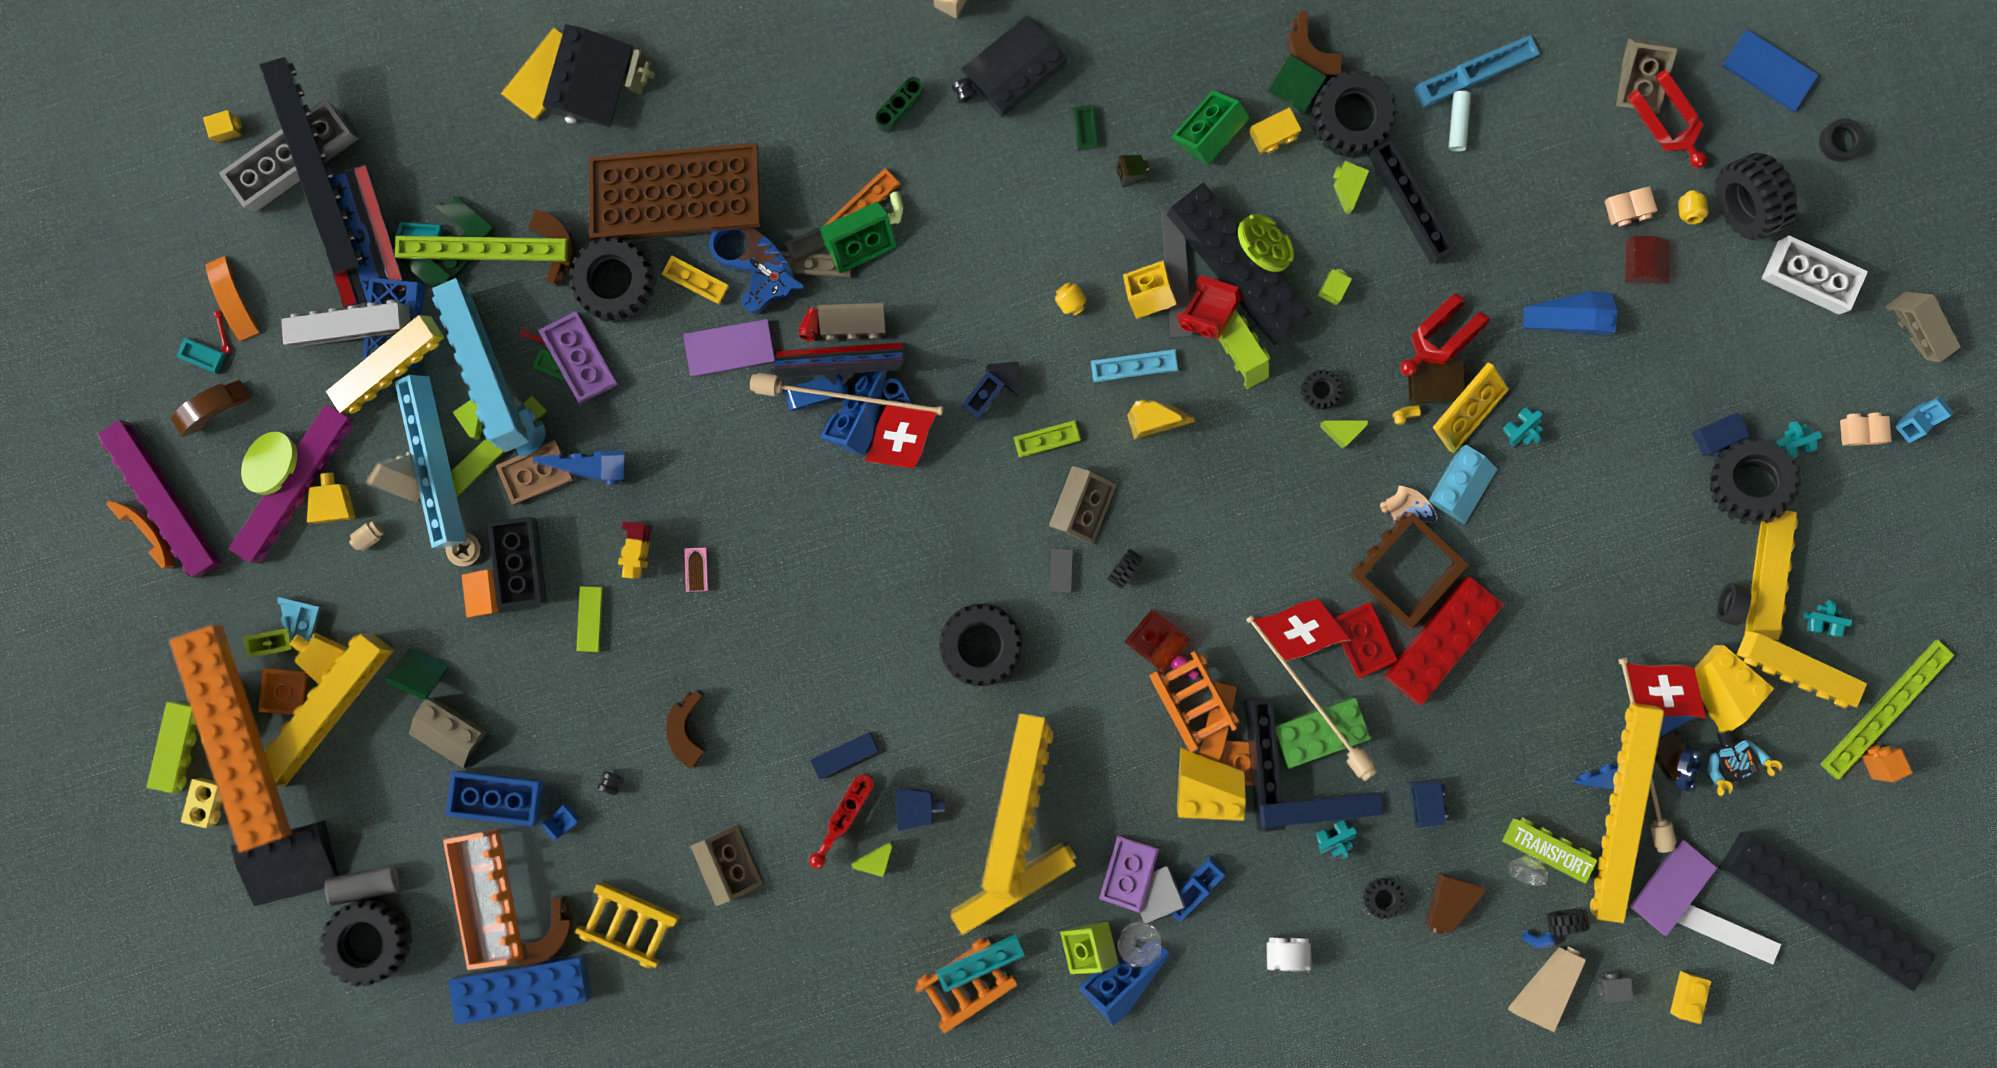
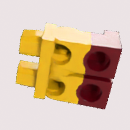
M622 521L621 530H627L626 544L622 548V558H619L618 565H623L622 577L640 579L642 568H647L648 561L644 560L648 555L652 525Z

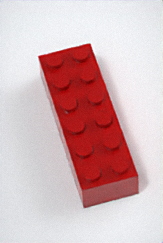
M1471 577L1463 578L1397 658L1398 661L1392 664L1383 677L1415 704L1422 705L1504 604Z

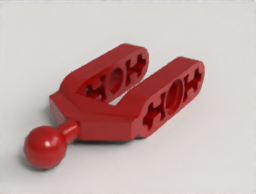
M1663 70L1655 78L1689 126L1687 129L1671 139L1637 89L1629 94L1627 98L1663 150L1686 149L1691 156L1690 164L1694 168L1704 167L1707 163V156L1704 152L1698 151L1694 146V142L1703 124L1670 74Z
M1454 293L1412 334L1411 340L1416 356L1402 362L1400 365L1402 374L1405 376L1414 375L1417 371V366L1422 361L1444 365L1452 360L1487 327L1490 317L1483 312H1479L1439 350L1427 340L1459 312L1465 304L1466 299L1458 293Z
M860 774L850 785L829 821L827 836L818 852L813 853L809 858V864L812 868L821 869L825 866V856L832 844L850 827L873 788L874 781L870 775ZM865 781L866 787L863 788L860 794L855 793L859 789L860 783ZM848 799L854 800L857 807L854 809L849 808L846 801ZM843 814L847 815L842 823L843 825L839 827L837 825L838 820Z

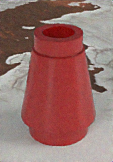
M808 308L798 328V336L801 339L815 341V338L818 337V309Z

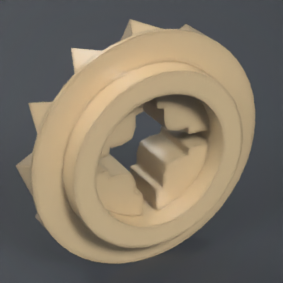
M465 532L466 542L461 543L464 546L469 545V548H467L469 556L465 553L459 554L461 550L460 544L446 547V555L453 564L469 566L475 563L480 556L481 545L478 538L471 533Z

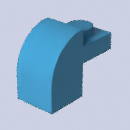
M1938 396L1912 409L1895 427L1907 442L1911 443L1926 435L1932 426L1949 418L1954 412Z
M524 404L516 407L524 424V430L529 442L516 447L520 458L536 451L545 439V427L542 420L540 419L533 423L536 418L531 408L527 410Z

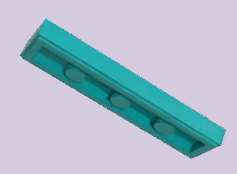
M1015 934L936 970V974L944 991L947 992L1025 956Z

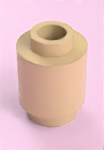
M375 521L366 522L350 535L351 540L349 542L355 550L364 552L378 542L384 532Z

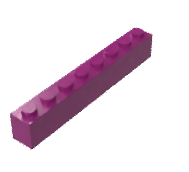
M325 404L296 447L297 463L293 474L290 473L282 483V488L278 491L263 496L228 548L249 563L259 564V562H262L267 557V550L271 544H274L279 539V532L283 526H286L291 521V514L295 508H298L303 503L306 492L316 484V477L326 469L329 464L328 459L338 451L341 446V440L351 432L352 424L355 420L344 413H339L337 408Z
M118 420L97 435L101 439L100 445L112 456L113 465L124 474L123 479L125 483L133 488L136 493L135 498L147 509L148 518L153 523H156L160 529L158 531L160 536L165 541H168L172 547L170 551L183 564L182 569L185 574L192 578H202L220 566L222 563L130 423Z

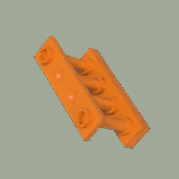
M1197 650L1191 653L1194 658L1193 660L1171 672L1161 674L1160 671H1156L1149 675L1190 753L1200 748L1199 743L1201 739L1230 725L1232 730L1238 728L1237 723L1239 722L1236 713L1233 710L1230 712L1205 665L1208 662L1202 652L1199 654ZM1196 667L1200 669L1204 679L1177 693H1171L1167 686L1170 684V681ZM1209 686L1215 698L1188 712H1181L1178 706L1181 700ZM1218 705L1220 706L1225 716L1224 718L1197 732H1192L1188 725L1191 723L1190 720Z
M982 937L972 944L973 948L949 964L991 945L990 938L988 937L984 940ZM997 968L991 971L997 979L995 981L997 984L989 989L988 986L984 985L980 977L971 980L978 990V997L972 1001L970 998L967 999L959 986L951 989L960 1003V1009L954 1013L948 1010L932 985L933 982L939 979L936 972L930 976L925 974L919 978L915 990L918 993L925 989L942 1015L939 1027L943 1033H946L1017 986V980L1013 974L1010 976L1004 975L1001 969Z

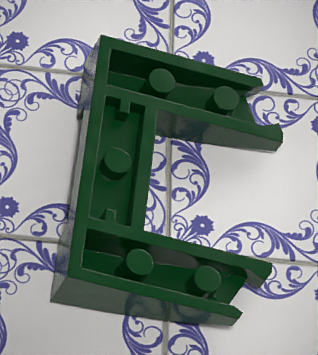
M456 196L453 197L454 201L445 205H442L440 202L435 205L438 210L464 231L460 237H492L497 231ZM400 259L406 267L431 288L457 278L471 262V260L440 259L438 263H435L432 259Z

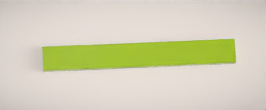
M396 236L395 258L568 262V240L552 238Z
M1935 640L1820 765L1835 779L1839 780L1955 655L1943 643Z

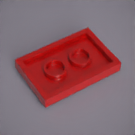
M1371 602L1362 604L1334 617L1335 621L1350 639V641L1340 643L1358 679L1398 661Z

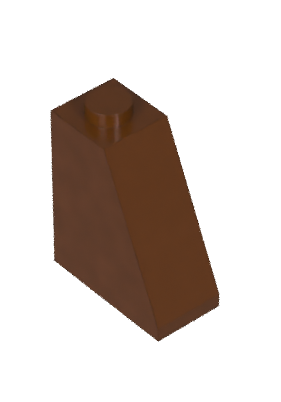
M1439 874L1425 924L1431 927L1430 931L1442 935L1444 931L1452 933L1484 895L1486 888Z

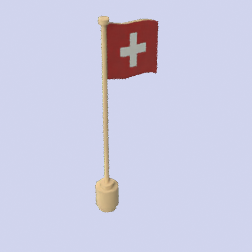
M753 374L750 380V390L761 395L777 397L785 389L885 404L886 407L877 424L872 447L864 460L867 462L913 469L922 455L928 430L936 415H942L943 413L942 406L934 408L783 385V380L773 374Z
M1315 599L1301 602L1277 614L1258 619L1253 615L1248 617L1246 621L1254 626L1350 751L1347 754L1349 759L1346 762L1355 774L1364 781L1378 772L1377 765L1364 748L1359 750L1358 747L1355 749L1351 747L1286 662L1308 656L1335 643L1350 641L1349 637L1320 600Z
M1627 658L1618 659L1619 664H1622L1631 703L1657 706L1664 711L1663 717L1694 716L1706 719L1694 668L1681 665L1646 666L1628 663ZM1651 776L1650 789L1657 815V820H1654V824L1650 825L1653 843L1658 852H1670L1676 849L1675 844H1677L1672 822L1661 817L1655 786Z

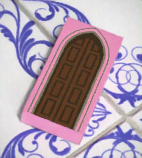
M707 548L684 549L686 592L709 591Z

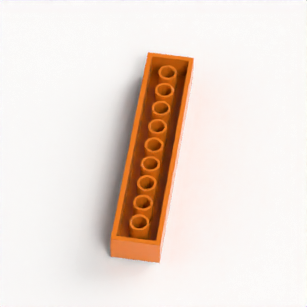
M210 625L169 640L239 852L291 835L292 832L223 625Z

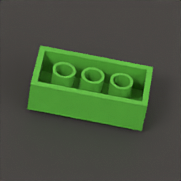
M1350 697L1322 707L1351 746L1370 740L1356 698ZM1317 709L1275 724L1277 747L1284 766L1287 768H1292L1347 748Z

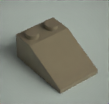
M1629 38L1623 57L1616 106L1634 109L1627 96L1637 89L1652 111L1659 112L1665 92L1655 76L1663 70H1666L1669 74L1671 73L1677 48L1667 43Z

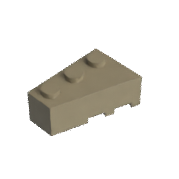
M1904 292L1885 307L1889 312L1893 310L1900 318V321L1897 323L1901 328L1906 326L1913 335L1910 340L1926 360L1942 362L1958 350L1960 345L1957 341V335L1952 331L1948 323L1947 316L1943 314L1939 306V300L1932 294Z

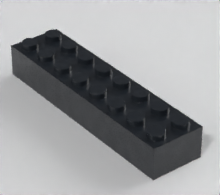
M1204 182L1170 208L1166 215L1219 280L1239 287L1241 297L1239 304L1274 346L1313 314L1279 272L1268 271L1260 267L1246 254L1238 237L1239 224Z

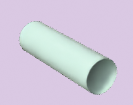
M1456 91L1453 93L1449 149L1453 151L1466 150L1471 96L1470 92Z

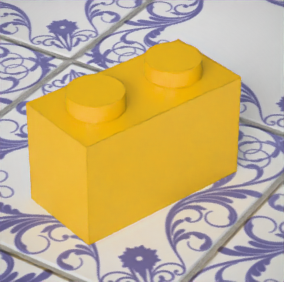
M1289 107L1253 125L1249 133L1259 153L1267 152L1269 154L1279 148L1278 145L1284 142L1290 144L1297 140L1301 128Z
M1680 971L1670 1013L1680 1019L1701 1024L1711 981L1698 975Z

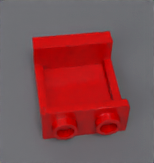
M1200 275L1196 281L1198 289L1184 313L1179 312L1177 315L1179 326L1185 331H1193L1206 338L1219 339L1241 300L1239 287Z

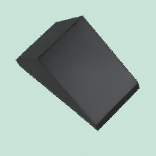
M1019 362L988 364L985 367V371H989L1005 383V387L1015 396L1019 397L1021 395Z

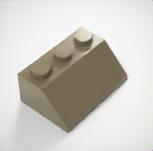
M883 303L818 305L820 333L822 338H826V341H838L840 337H847V340L851 341L860 340V337L879 340L882 339V336H886V310Z
M1072 466L1049 526L1062 533L1094 544L1116 484L1091 471Z
M430 697L423 701L414 715L409 735L461 768H465L488 731L436 698Z
M738 825L691 845L693 854L716 906L730 902L763 885Z

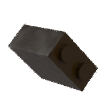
M1453 358L1444 365L1422 361L1417 366L1416 373L1412 376H1407L1409 405L1454 403L1467 387V385H1464L1467 366L1466 363H1463V358Z

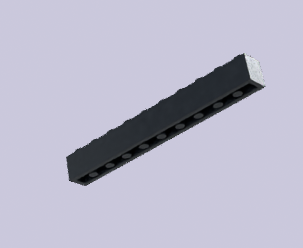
M286 57L259 64L332 272L334 275L339 276L362 269L360 264L363 262L360 250H355L353 242L356 241L352 229L347 228L345 222L349 221L345 208H340L338 201L342 199L337 187L333 188L331 182L334 179L330 166L326 167L323 160L327 159L323 146H318L316 140L320 138L315 125L311 126L309 120L312 117L308 104L304 105L301 98L305 96L300 83H296L294 76L298 75L293 62H288Z

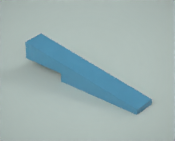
M1531 35L1465 62L1453 70L1424 81L1413 90L1422 108H1425L1453 95L1456 91H1462L1532 59L1540 53Z

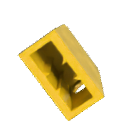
M334 473L320 474L321 486L309 489L307 523L319 524L356 519L347 486L335 484Z
M314 633L308 641L297 634L289 644L299 651L295 657V662L318 684L322 682L321 677L323 674L335 666L336 658L348 649L346 646L317 633Z

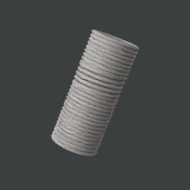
M394 865L326 879L325 882L326 898L331 906L378 897L384 894L395 893L399 890V877Z

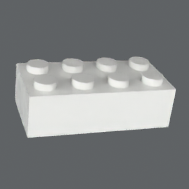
M1787 236L1778 241L1762 276V280L1834 313L1842 314L1852 309L1868 271L1792 236Z

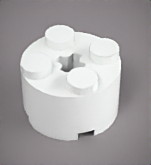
M1269 938V942H1267V969L1287 971L1311 970V943H1309V939L1291 938V942H1287L1286 938Z

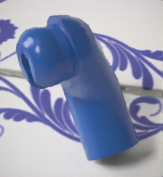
M1527 930L1522 936V940L1536 949L1550 948L1556 943V935L1550 934L1549 931L1544 933V936L1537 937Z

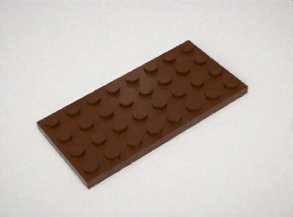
M757 143L589 157V238L592 241L600 240L603 237L612 239V237L631 238L761 227L759 147Z

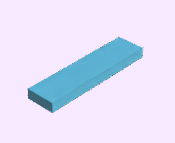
M1176 349L1093 360L1091 361L1093 382L1096 383L1178 371Z

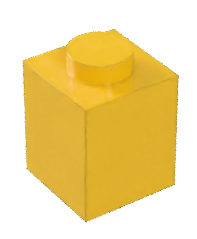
M228 110L203 117L208 137L216 143L242 136L240 130L242 123L239 117Z

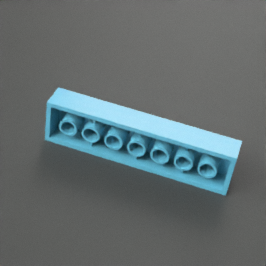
M456 278L432 288L435 297H432L433 302L442 313L439 316L441 323L449 332L447 339L451 346L455 347L456 353H454V357L457 363L462 365L464 371L461 372L465 383L470 386L469 396L473 403L477 404L478 410H476V414L486 427V429H483L485 437L488 441H492L496 448L499 447L504 452L528 443V437L472 294Z

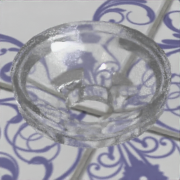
M1524 855L1512 860L1508 865V873L1521 882L1534 886H1543L1547 883L1548 873L1539 859L1530 855Z

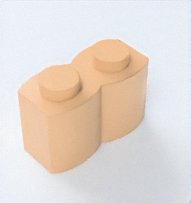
M1650 186L1619 194L1605 200L1611 225L1618 224L1619 227L1631 224L1633 219L1639 218V221L1648 220L1657 211Z
M1870 413L1868 417H1861V414H1849L1846 419L1840 420L1842 446L1874 445L1892 442L1889 416H1882V413Z

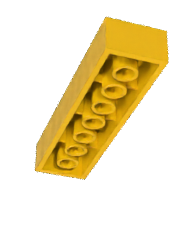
M359 634V636L356 635L349 642L350 647L345 653L342 652L336 658L335 666L323 674L321 677L322 682L308 693V699L304 705L301 704L293 712L295 716L292 720L286 722L280 728V735L276 740L273 739L267 744L265 754L277 788L286 787L394 651L393 648L375 634Z
M1019 714L982 888L990 895L1016 900L1017 894L1021 893V872H1025L1027 859H1024L1026 850L1029 851L1031 837H1029L1030 829L1034 828L1036 816L1033 815L1034 809L1039 806L1040 794H1038L1039 786H1043L1045 774L1042 773L1043 766L1047 765L1049 759L1047 747L1053 740V731H1051L1046 719L1042 717Z

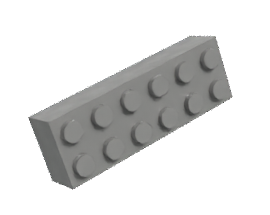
M326 98L310 108L312 117L309 118L311 126H316L320 137L316 139L318 146H323L327 159H323L324 163L358 140L336 107ZM282 129L219 173L241 205L252 213H255L300 181Z

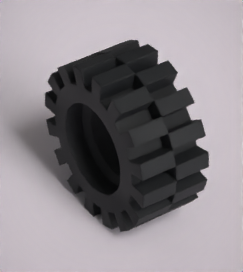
M1317 370L1305 378L1301 387L1303 388L1301 395L1304 396L1303 400L1308 402L1309 407L1313 406L1314 409L1324 410L1333 406L1340 399V393L1342 392L1340 385L1342 383L1338 381L1337 375L1334 376L1332 374V371ZM1317 382H1325L1329 386L1330 391L1327 397L1320 398L1316 396L1314 386Z
M1129 548L1107 580L1122 589L1142 562L1143 557Z
M1386 878L1374 879L1373 883H1368L1369 887L1364 889L1365 895H1363V899L1365 902L1363 903L1371 914L1380 919L1386 918L1388 920L1392 916L1394 918L1398 916V912H1402L1401 907L1405 906L1403 901L1405 895L1397 883ZM1383 890L1389 891L1392 896L1391 903L1386 907H1381L1376 902L1377 894Z
M1566 909L1546 915L1549 933L1553 935L1576 934L1590 929L1586 910Z

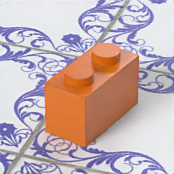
M1876 745L1868 748V752L1861 756L1872 779L1895 782L1912 774L1901 749Z

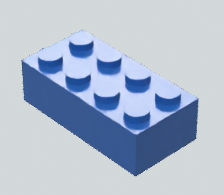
M462 770L453 771L450 777L445 816L527 826L537 825L540 820L545 780Z

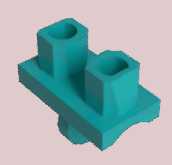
M1525 407L1518 414V419L1523 422L1520 427L1510 421L1503 428V432L1509 438V444L1513 448L1522 440L1526 445L1531 441L1538 444L1541 441L1539 433L1543 431L1538 425L1542 422L1540 417L1543 414L1538 410L1534 413Z
M1797 421L1789 423V430L1784 431L1785 437L1774 440V442H1776V447L1781 448L1783 446L1788 450L1787 456L1793 455L1796 458L1799 456L1797 449L1799 446H1802L1805 452L1817 450V439L1822 438L1820 431L1815 432L1812 428H1807L1806 424L1800 425Z
M1828 600L1825 605H1818L1817 610L1822 611L1823 614L1804 612L1803 619H1808L1807 631L1822 633L1824 623L1829 624L1827 635L1834 637H1843L1845 626H1851L1852 624L1850 619L1834 616V614L1840 615L1841 609L1836 608V603Z
M1345 820L1334 824L1338 835L1333 838L1330 837L1327 829L1316 833L1319 844L1318 850L1321 855L1337 847V849L1331 851L1333 857L1341 854L1344 859L1348 858L1347 851L1352 849L1353 846L1351 842L1343 844L1356 838L1355 834H1357L1354 827L1350 828Z

